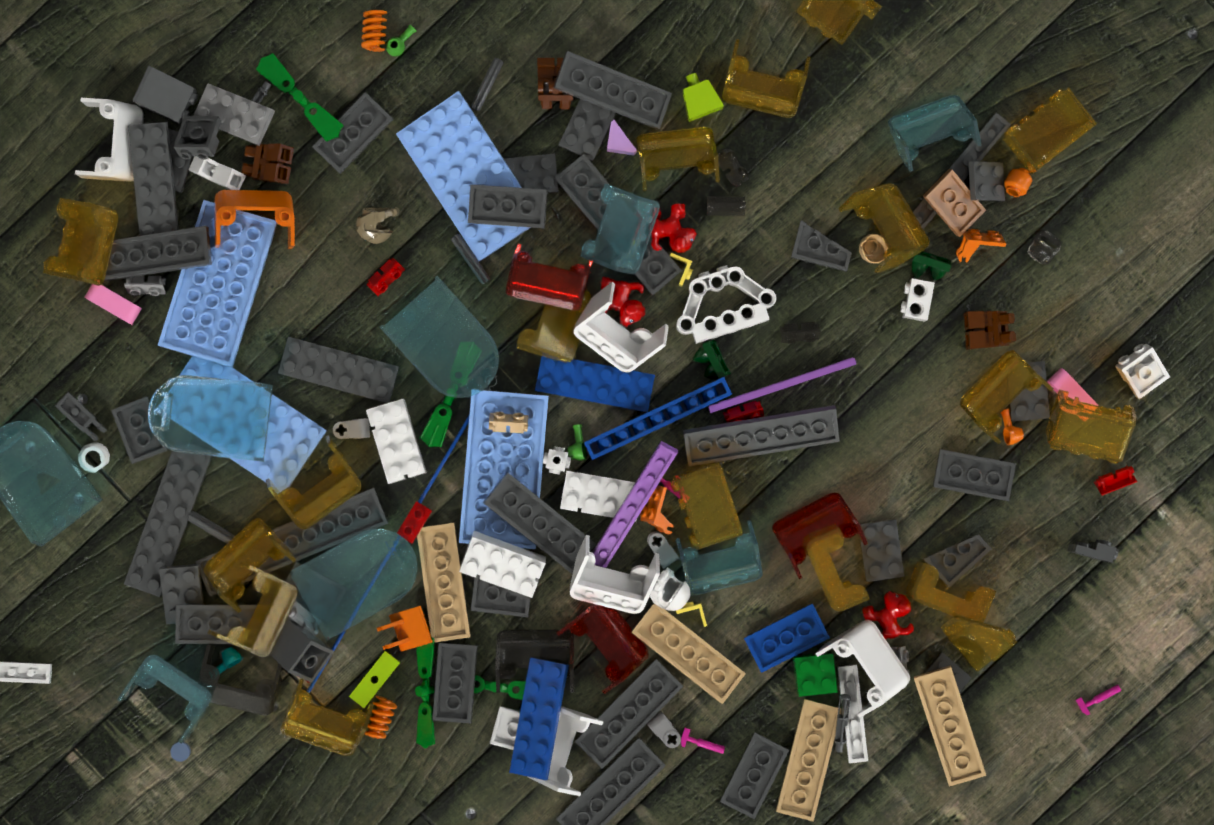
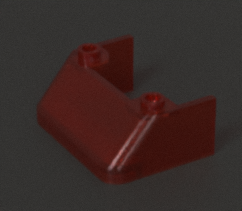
M518 244L513 255L505 293L511 297L565 309H581L588 288L593 260H589L587 267L582 264H575V266L570 267V270L532 262V257L529 253L521 251L522 245Z
M835 492L776 521L772 526L777 541L799 579L803 577L797 565L803 563L807 557L804 550L838 533L842 538H851L858 535L864 545L868 544L858 520L842 496Z
M592 603L557 632L558 636L567 629H570L576 636L587 634L608 660L609 664L605 668V673L611 683L602 691L604 694L624 681L649 656L645 645L631 633L632 629L616 609Z

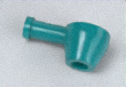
M232 647L224 650L221 653L223 663L213 670L211 669L209 671L210 676L215 679L226 669L238 664L243 659L241 654Z

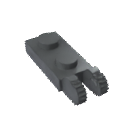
M67 392L55 405L75 426L94 441H97L99 438L97 434L89 429L92 423L101 432L107 430L97 420V417L70 392Z

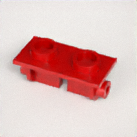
M394 258L389 259L380 268L384 272L383 275L377 271L368 279L369 282L366 285L377 296L385 292L388 286L398 279L405 270Z
M756 400L743 404L745 410L743 412L737 406L727 409V412L723 413L727 423L764 417L763 407L760 401L756 402Z
M1126 465L1124 468L1116 470L1115 474L1111 472L1098 476L1094 484L1100 494L1105 495L1137 482V479L1133 475V467Z
M416 501L396 534L412 544L432 513V510Z

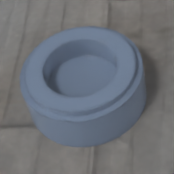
M181 741L171 747L170 753L174 760L181 762L190 756L191 748L186 742Z

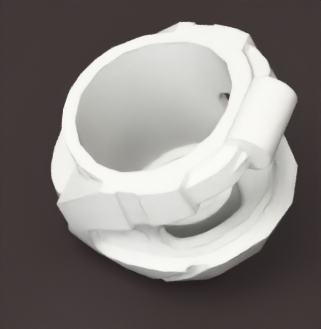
M667 567L659 575L650 598L660 608L668 611H677L690 598V588L686 581L678 580L674 575V571Z

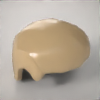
M868 234L861 240L859 253L862 259L868 263H880L887 258L888 246L883 237L878 234Z

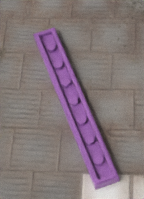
M852 357L709 405V413L856 365L855 358Z
M663 441L659 443L592 552L595 555L594 565L604 568L608 566L677 455L678 449Z

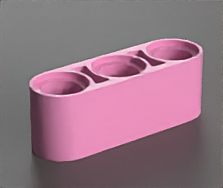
M93 281L85 295V298L131 325H133L142 309L96 281Z
M1060 368L1047 380L1049 386L1082 420L1086 421L1099 409L1098 404L1063 368Z

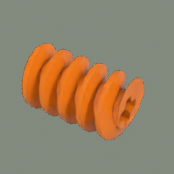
M369 10L363 13V17L366 19L363 20L365 27L362 28V32L365 34L361 38L364 40L361 43L362 48L374 52L385 51V49L380 47V45L385 44V41L380 40V38L386 37V34L381 32V30L386 29V26L381 25V23L387 22V19L382 17V15L388 13L387 11Z
M375 696L379 699V702H373L372 704L377 708L370 709L374 716L367 717L371 724H365L369 730L362 731V733L377 739L386 738L387 735L383 731L389 730V726L386 724L392 723V720L388 716H394L395 713L391 709H397V705L387 698Z

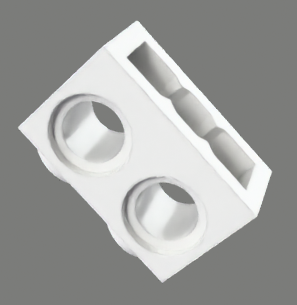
M913 278L909 280V283L906 282L904 294H907L906 301H902L900 310L903 313V318L923 322L928 320L934 282ZM916 285L922 287V295H916L914 293V287ZM912 304L918 305V314H913L910 311Z

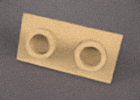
M490 413L489 430H493V432H506V426H510V433L527 432L528 415L522 413Z

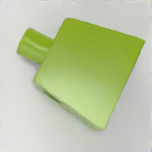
M697 73L686 76L689 87L683 89V97L689 122L723 109L724 105L709 80L700 82Z

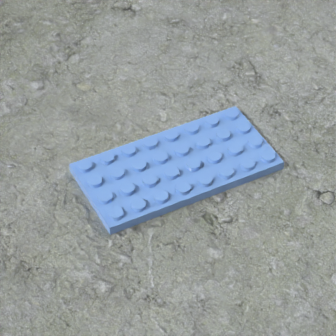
M460 91L396 133L479 262L531 228L468 223L470 184L522 187Z
M203 200L195 227H209L212 265L181 270L158 346L233 368L277 223L272 219L236 210L235 221L229 226H220V246L215 248V207L213 202Z
M194 356L191 357L157 408L158 411L282 494L287 492L327 432L326 429L236 369Z
M472 389L459 543L469 544L473 531H477L521 548L536 549L534 543L483 502L506 472L540 498L549 396ZM503 412L505 414L522 413L528 415V430L523 433H510V426H506V432H493V430H489L490 413Z

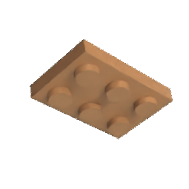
M948 169L923 195L926 201L958 237H961L986 211L979 201H971L970 190L952 169Z

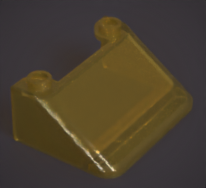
M539 270L537 282L540 287L549 290L537 331L532 329L523 330L519 334L517 348L561 362H570L575 357L580 340L574 334V327L591 300V294L587 290L556 275Z
M955 615L941 626L945 635L975 671L982 669L991 660L995 662L1017 643L1015 640L1016 636L1010 629L1006 630L960 615Z

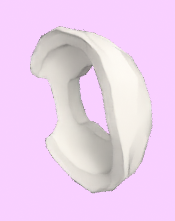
M98 442L83 446L78 454L80 467L91 473H96L109 463L110 454L108 449ZM89 451H97L100 454L101 464L99 466L93 467L86 462L85 456Z

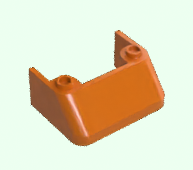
M221 190L216 194L214 200L215 248L220 246V226L231 225L236 219V210L275 211L276 223L282 227H288V249H292L295 246L294 209L292 197L288 192Z

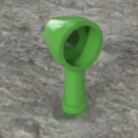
M409 25L399 37L390 38L386 43L387 52L391 56H400L405 50L404 42L416 32V29ZM393 42L398 43V46L396 48L391 47V44Z
M573 425L576 443L568 447V455L573 460L583 461L586 460V448L583 442L582 425Z

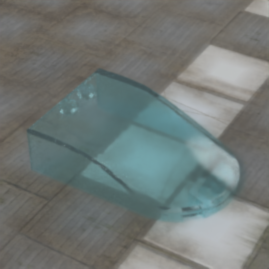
M438 276L435 277V281L386 325L380 326L382 331L436 390L447 396L456 398L474 396L486 389L497 373L499 354L492 336Z
M190 375L173 377L158 388L151 398L148 409L150 429L160 441V444L175 452L264 462L273 385Z
M24 421L11 422L0 428V499L29 541L42 547L103 499L75 461L45 428L36 423Z
M371 529L352 537L293 569L290 572V576L326 641H329L402 599L412 588L418 567L413 548L401 535L384 529Z

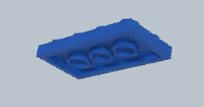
M811 603L744 637V640L762 673L830 637L814 605Z

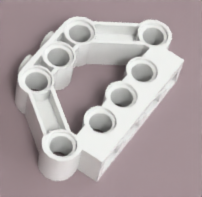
M726 265L717 268V272L712 274L709 271L698 274L699 278L694 279L689 285L690 294L683 314L677 320L676 328L683 335L693 334L695 343L698 344L770 320L766 309L771 308L775 304L776 294L771 289L763 288L746 276L740 267L728 268ZM737 272L740 275V280L733 282L730 279V273ZM719 278L722 281L721 287L716 288L712 286V279ZM701 284L704 291L700 294L695 293L693 286ZM731 285L758 303L753 306L744 304L735 312L726 310L719 317L707 316L701 323L695 324L698 309L707 291L719 292L724 286ZM763 294H768L771 297L769 304H764L761 301ZM742 309H750L752 316L744 318L741 313ZM724 315H732L734 318L733 323L726 324L723 321ZM689 320L691 328L684 330L681 327V322ZM713 320L716 325L715 329L708 330L705 327V322Z

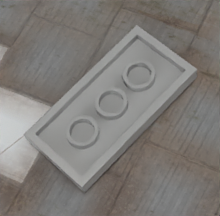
M208 83L193 116H219L221 119L219 130L260 146L275 111Z

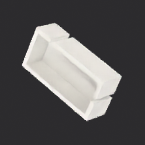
M400 399L367 409L366 412L370 425L375 427L372 432L388 484L405 480L406 474L408 478L427 473L405 400Z
M566 471L560 509L577 512L578 508H582V513L614 518L635 482Z
M473 531L459 572L475 578L478 574L480 575L479 579L532 598L538 584V579H540L544 569L546 556Z

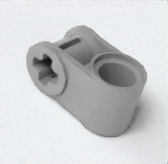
M369 419L337 422L333 426V434L339 439L370 438ZM340 425L347 428V432H344L343 436L337 432Z
M654 531L648 535V545L654 552V555L655 553L659 554V563L663 569L679 559L672 546L669 545L660 532ZM654 536H656L657 538L661 537V539L659 540V545H657L656 543L652 544V542L654 541Z
M662 711L647 723L649 728L667 747L675 748L680 744V734ZM669 734H671L672 736H677L675 738L677 741L676 743L667 742L669 740Z

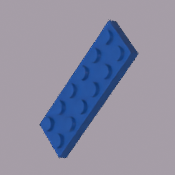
M542 353L535 391L648 413L655 375L638 371L622 372L612 366Z
M530 658L509 773L548 780L569 665Z

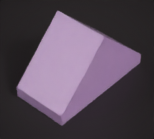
M613 120L610 125L607 152L635 155L637 153L636 148L615 120Z

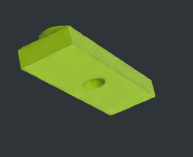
M384 651L349 697L365 708L401 662L387 651ZM373 676L378 677L377 683L372 681Z

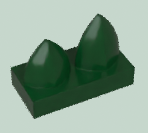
M914 249L912 273L916 279L924 274L928 266H931V276L936 281L942 278L946 272L950 271L952 263L950 259Z
M713 339L702 344V347L695 353L693 361L700 363L711 362L706 368L704 376L711 379H720L731 374L715 340Z

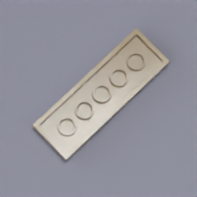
M455 523L422 527L417 535L431 637L434 638V642L469 638L471 635L462 573L459 572L461 565Z
M654 603L631 632L721 704L725 702L746 674L669 612Z
M951 665L914 676V681L949 787L986 776Z
M804 699L776 812L814 822L835 739L838 707Z

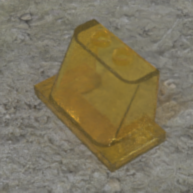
M803 0L796 12L807 19L806 22L810 26L821 29L824 36L829 39L833 38L843 45L863 16L866 15L873 19L882 6L873 0Z

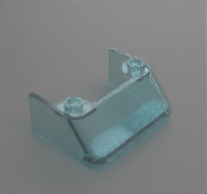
M951 95L896 115L888 121L899 156L910 172L913 171L911 161L919 155L918 148L949 136H953L954 139L959 141H966L972 138L978 147L982 146L976 118L962 99L956 95Z
M751 520L747 521L749 533L741 534L735 540L736 546L699 555L695 548L687 547L682 549L680 538L676 539L684 578L690 588L691 595H700L753 582L762 577L763 571L759 548Z
M150 655L143 661L117 700L120 702L126 700L136 685L149 689L155 686L159 680L189 701L185 708V716L191 723L178 741L182 744L187 741L203 718L212 700V694L203 685L159 655Z

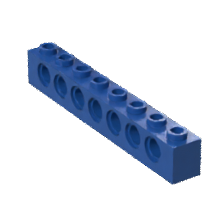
M720 378L584 442L591 459L594 460L731 396L732 393L725 378Z

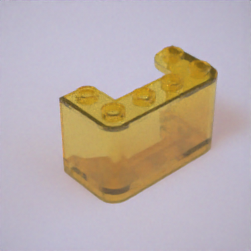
M1069 87L1065 91L1062 88L1049 98L1050 103L1046 106L1042 103L1033 110L1035 114L1032 117L1025 116L1019 121L1020 126L1015 124L1004 133L1006 137L1003 140L1031 175L1097 124Z
M60 198L57 205V213L60 218L66 220V224L63 228V237L59 246L58 257L49 256L45 260L43 273L58 278L100 286L105 279L118 223V214L116 211L101 205Z
M1059 389L1046 428L1047 440L1051 448L1055 450H1068L1076 455L1085 454L1093 459H1106L1114 464L1122 462L1137 421L1134 407L1124 405L1123 410L1120 407H1116L1114 410L1080 402L1078 397H1075L1073 400L1068 397V391Z
M719 461L672 476L673 481H670L673 492L680 494L681 498L678 499L681 510L685 509L687 515L684 518L686 526L692 530L691 535L688 536L692 547L699 550L743 535L742 527Z
M835 523L813 532L803 539L802 544L823 595L832 609L840 612L870 600L866 589L862 585H853L849 580L844 582L840 580L829 554L840 549L844 544L842 532Z
M917 561L906 590L909 599L977 625L985 621L996 593L995 590L979 586L976 591H967L964 599L936 589L935 586L939 577L938 570L929 564Z

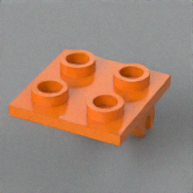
M968 229V231L963 233V239L960 247L956 249V255L960 262H962L963 257L967 263L980 245L1006 247V242L997 231L989 230L987 233H982L977 229Z
M657 485L640 513V521L651 524L658 532L671 534L672 531L667 530V527L674 528V526L661 513L667 488Z
M421 605L389 615L391 623L376 628L378 632L394 626L398 641L382 646L383 650L399 645L402 652L432 643Z

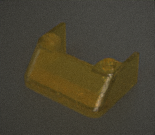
M736 39L722 93L723 100L732 105L785 118L795 116L806 82L811 57L807 56L803 71L797 69L789 70L786 73L785 79L748 70V59L736 55L740 41Z
M699 127L647 133L637 137L643 191H647L646 180L653 181L659 177V170L697 166L698 171L703 174L714 172L716 182H720L718 153L711 128Z
M888 183L854 192L838 208L840 212L854 208L860 218H872L889 249L883 254L884 261L874 269L876 273L901 265L929 246L927 235L902 193L894 184Z
M1010 350L962 397L960 406L979 428L1000 444V439L994 434L1001 427L1002 419L999 414L1025 388L1028 391H1034L1039 389L1042 384L1050 391L1054 388L1017 352Z
M329 435L325 438L328 446L334 452L328 459V467L332 474L306 493L301 495L293 487H288L279 492L269 478L266 479L269 491L297 527L301 529L310 528L356 495L361 489L360 479Z
M256 518L207 562L204 572L219 597L240 613L242 610L236 600L244 594L245 586L242 583L269 557L273 560H279L286 555L293 563L296 559L273 530L262 519Z
M241 562L239 566L256 573L253 579V587L263 595L247 629L235 626L230 629L227 637L211 630L208 631V634L257 656L266 657L273 650L298 592L294 585Z
M300 679L280 728L281 732L286 736L344 756L353 755L367 730L374 704L370 703L365 713L359 709L350 710L347 715L311 703V695L307 691L301 690L304 680Z

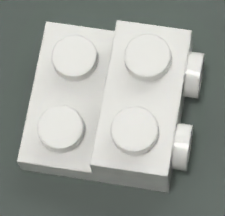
M1148 344L1137 345L1131 355L1122 356L1118 360L1119 363L1115 366L1138 399H1141L1170 377L1155 350Z

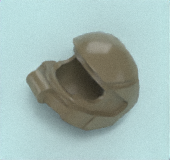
M397 207L363 208L362 216L356 220L358 234L361 238L373 244L385 242L392 235L393 231L388 227L382 226L381 222L390 216H396L399 213V209Z

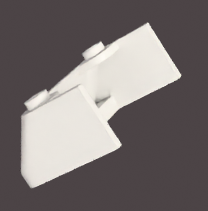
M81 98V102L87 107H99L100 114L104 118L114 120L111 157H101L97 160L95 172L75 170V174L84 179L134 181L128 125L143 124V110L137 105L110 99Z
M611 282L591 298L575 324L574 334L620 371L631 372L666 346L668 325H663L653 334L645 328H638L633 332L625 329L605 313L613 300L615 283Z
M586 535L575 561L570 584L571 597L633 614L643 611L660 575L659 554L655 553L649 567L637 565L632 568L630 574L594 565L595 555L589 552L590 536Z
M870 620L858 623L825 643L815 653L818 657L833 648L840 657H849L854 654L875 686L868 691L867 699L869 703L857 714L859 718L883 705L905 688L910 681L909 673L875 623Z
M561 706L548 780L528 778L557 792L580 796L581 792L570 787L572 773L565 766L576 731L583 733L588 729L590 723L603 725V721Z

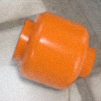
M1024 168L1012 169L1004 182L1006 192L1013 197L1025 195L1032 184V177L1029 171Z

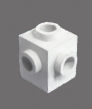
M554 446L553 450L549 449V453L545 452L543 464H546L549 473L560 475L561 471L565 472V468L569 469L571 457H568L565 448ZM554 457H560L561 461L559 464L553 462Z

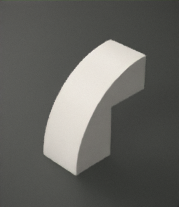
M195 156L189 167V171L230 190H240L246 175L235 169L219 164L210 158L203 160Z

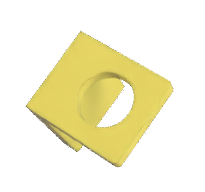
M671 253V258L687 264L679 286L682 287L685 279L689 280L693 269H690L692 261Z
M693 601L688 602L683 608L676 611V614L699 608L703 626H707L701 603L694 604Z

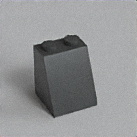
M148 66L133 101L141 108L181 125L184 116L190 115V106L195 104L198 95L195 88Z
M286 616L263 646L287 672L311 683L334 653L320 639L305 630L303 626H300L294 620H289Z

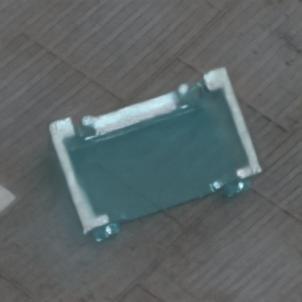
M605 183L601 191V200L607 204L596 239H591L584 243L580 257L614 271L635 274L641 265L660 205L655 200Z

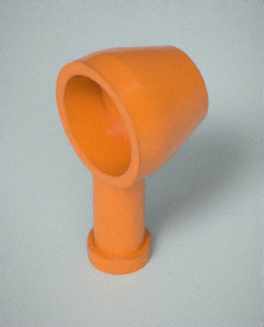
M1010 409L1000 410V413L1002 414L1005 426L1003 429L1004 440L1007 445H1013L1024 438L1022 428L1012 426Z

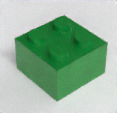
M823 653L818 657L816 654L793 657L796 690L799 697L837 693L833 653Z

